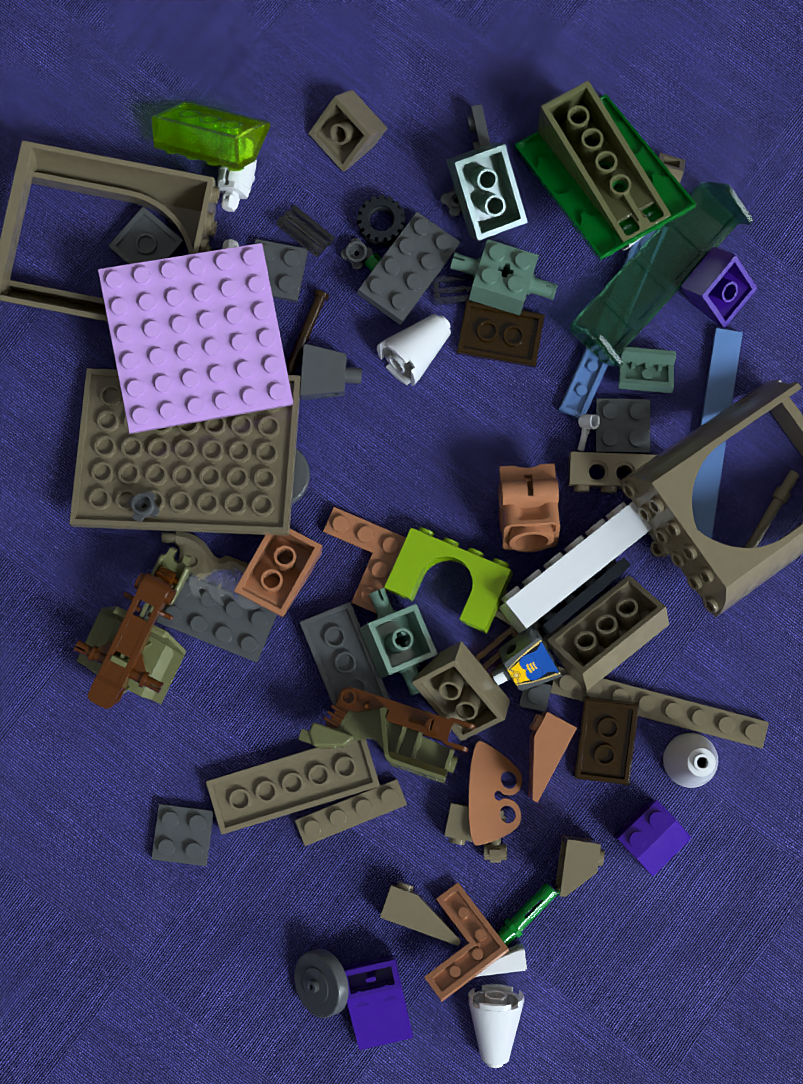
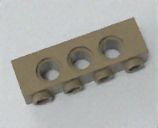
M570 452L568 455L567 487H573L574 492L581 493L590 492V488L601 489V493H617V489H622V485L619 482L620 479L616 475L618 468H625L630 474L656 455ZM591 467L600 468L603 473L602 479L595 480L591 478L589 469Z

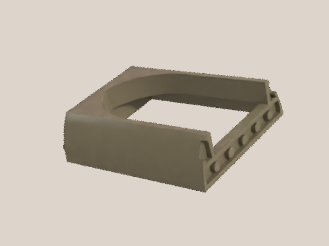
M22 140L0 237V301L108 322L103 298L10 280L31 184L147 207L162 215L175 226L186 242L189 255L212 251L209 242L210 237H215L217 230V221H214L216 204L220 195V188L215 186L214 177Z
M778 379L761 384L619 480L624 494L632 499L638 508L641 518L649 523L654 530V535L658 542L666 547L672 562L677 567H680L687 577L689 586L697 591L703 600L704 607L715 618L803 554V522L776 542L762 547L740 548L714 541L697 530L694 521L692 492L697 473L704 460L717 446L768 411L772 413L803 456V415L790 398V396L802 388L797 382L788 384L782 383Z

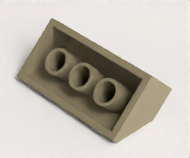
M628 575L550 637L547 643L569 675L588 691L669 625L667 609L664 604Z

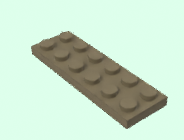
M366 739L354 740L345 748H313L206 781L221 835L380 786Z

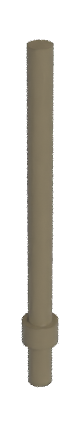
M790 470L781 486L776 487L771 496L773 500L744 548L758 547L782 504H786L791 494L789 492L799 477L797 472Z

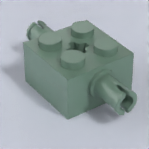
M487 239L481 258L479 257L477 260L455 252L450 267L452 270L473 275L474 282L469 300L516 315L521 314L526 295L532 293L553 300L558 287V283L536 278L535 274H533L539 255Z
M385 588L368 594L378 617L375 621L360 627L359 630L379 678L381 679L395 672L402 673L410 692L409 694L412 696L419 693L412 683V680L419 674L417 669L418 663L438 654L417 604L400 611L393 610ZM395 639H400L401 644H396Z

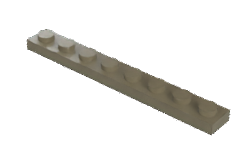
M558 667L562 676L552 680L550 691L552 694L582 702L584 696L639 703V717L763 749L769 724L767 721L604 678L586 691L562 667Z

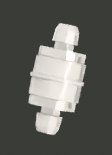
M239 138L234 150H226L221 167L218 170L217 187L220 188V193L223 194L221 205L228 212L236 210L240 199L248 198L252 183L255 180L254 174L257 160L250 155L252 144L247 138Z

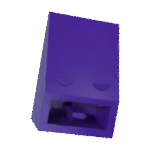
M396 955L342 966L348 981L347 1005L359 1050L413 1038Z

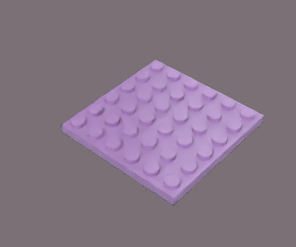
M262 243L98 269L129 434L293 405Z

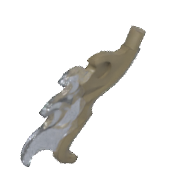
M162 532V543H175V546H178L180 551L179 562H182L187 554L192 556L189 588L193 596L200 599L199 590L204 589L208 592L210 598L220 606L224 605L221 597L228 596L243 609L255 610L260 607V605L234 592L249 565L248 563L227 555L223 558L215 557L204 541L188 532Z

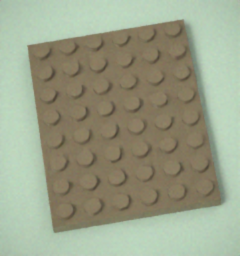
M87 368L69 524L72 527L289 536L301 377L298 375H288L293 405L129 434L117 369ZM152 491L156 496L154 499L155 504L160 509L159 514L156 517H146L141 522L135 521L133 518L134 511L129 505V499L139 493ZM143 504V505H142V508H143V509H145V508L147 507L146 504Z

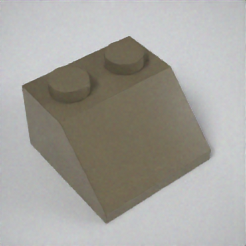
M350 90L333 98L308 134L344 172L371 150L388 128L353 90Z
M562 835L555 891L559 896L566 897L595 875L598 871V866H603L605 850L601 849L599 842L594 839Z

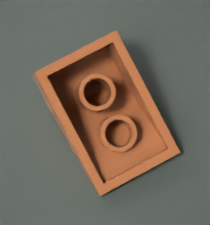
M290 529L289 536L265 535L234 592L283 618L320 558L322 545Z
M544 711L541 715L536 714L529 725V729L532 732L530 734L528 797L537 803L577 729L573 725Z

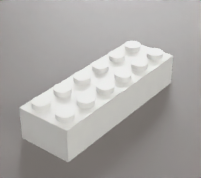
M633 501L629 505L622 502L606 515L607 522L602 518L585 532L588 536L586 539L582 535L564 549L567 552L566 555L563 556L559 552L543 565L546 569L543 573L540 569L536 570L522 582L525 586L523 589L516 586L501 599L504 604L498 609L518 634L531 626L652 529L649 523L641 518L638 508Z

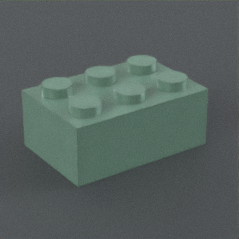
M493 142L446 160L469 237L479 241L527 223L505 144Z

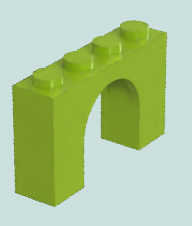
M420 527L419 530L411 528L384 588L390 593L413 602L426 572L432 566L444 561L460 563L470 571L473 585L459 620L463 624L487 634L513 575L511 569L508 568L509 564L494 558L493 562L483 558L484 554L473 548H469L468 551L458 548L459 543L452 539L444 537L442 541L434 538L435 533L428 529Z

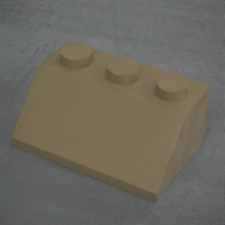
M462 641L441 651L412 680L413 685L441 717L447 719L456 718L476 725L475 730L458 725L452 726L451 730L461 741L505 720L510 699Z

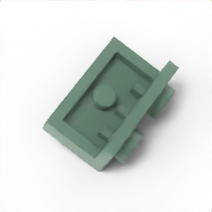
M623 347L619 360L618 389L672 393L674 389L676 352L664 349Z

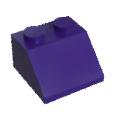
M716 247L710 250L680 286L690 302L722 328L729 324L758 289L738 257Z
M653 798L613 836L652 877L691 839L680 823L658 800Z

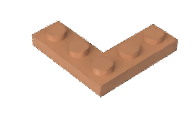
M333 507L323 532L372 553L351 603L376 613L368 594L385 587L406 537Z
M459 883L436 898V901L468 944L424 977L441 1002L509 951V948Z

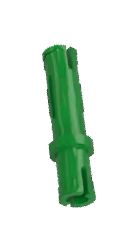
M545 883L510 920L507 918L504 921L505 925L497 934L506 946L517 936L520 938L525 927L558 895L549 884Z

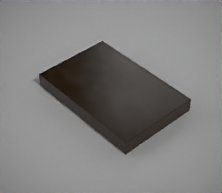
M466 301L456 354L535 368L545 314L522 310L520 315H516L478 302Z
M584 696L574 779L629 785L639 703Z

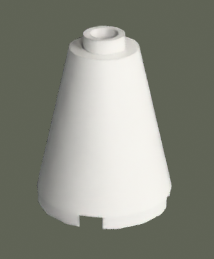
M433 314L381 341L377 346L378 356L380 359L386 358L389 363L386 368L397 380L405 385L411 382V386H414L450 336V323L444 316Z
M683 733L674 737L668 744L663 754V766L667 775L675 783L683 787L695 788L706 784L712 779L718 767V755L714 745L706 737L697 733Z
M486 984L482 985V991L475 992V988L471 989L468 993V1002L481 1060L487 1063L489 1067L499 1068L509 1061L524 1004V994L520 990L519 994L514 993L513 987L508 985Z

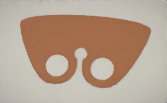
M478 741L474 748L469 779V825L474 845L487 844L514 831L521 821V811L518 805L510 799L503 798L498 801L494 794L496 791H500L504 795L516 794L522 785V775L508 758L482 741ZM506 771L512 772L516 777V785L511 789L505 788L501 782V776ZM504 806H510L515 811L516 816L511 823L504 822L500 817V810Z

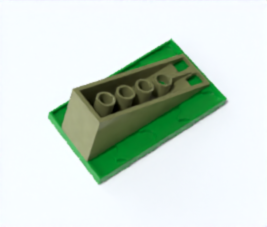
M589 80L542 105L538 131L514 144L515 150L532 174L537 177L549 196L556 202L576 232L581 235L599 260L612 255L628 244L636 242L639 238L661 228L673 219L683 216L697 205L608 95L605 94L599 98Z

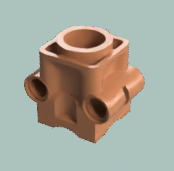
M540 464L531 468L499 466L500 532H502L504 549L536 552L555 547L558 544L560 531L559 489L555 464Z

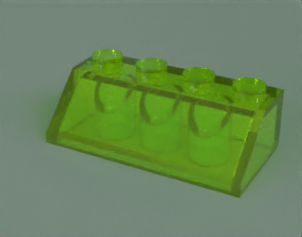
M184 101L152 116L154 147L165 150L168 154H180L190 160L199 159L206 161L209 165H221L228 167L230 171H241L245 166L255 162L270 129V122Z

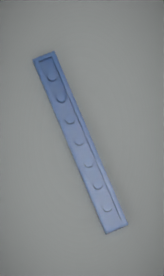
M662 226L646 234L631 246L558 409L559 412L575 419H579L581 415L587 413L669 228Z
M720 328L714 330L700 426L732 405L743 332ZM726 441L717 446L704 460L693 486L692 511L697 530L709 538H712Z

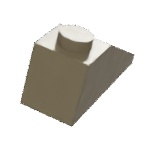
M398 881L397 884L391 883L380 918L459 946L461 940L458 934L418 892L413 891V885L403 881Z

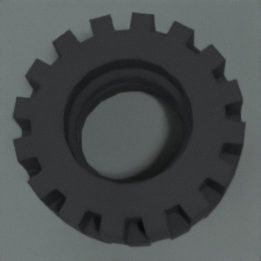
M379 195L378 198L372 196L371 200L363 202V206H360L357 216L360 235L366 239V242L369 244L373 243L377 247L379 245L386 247L389 243L393 244L405 228V215L403 208L400 207V203L393 201V198L390 196L385 198L384 195ZM379 211L389 213L393 220L390 228L385 231L375 230L370 224V218L374 213Z

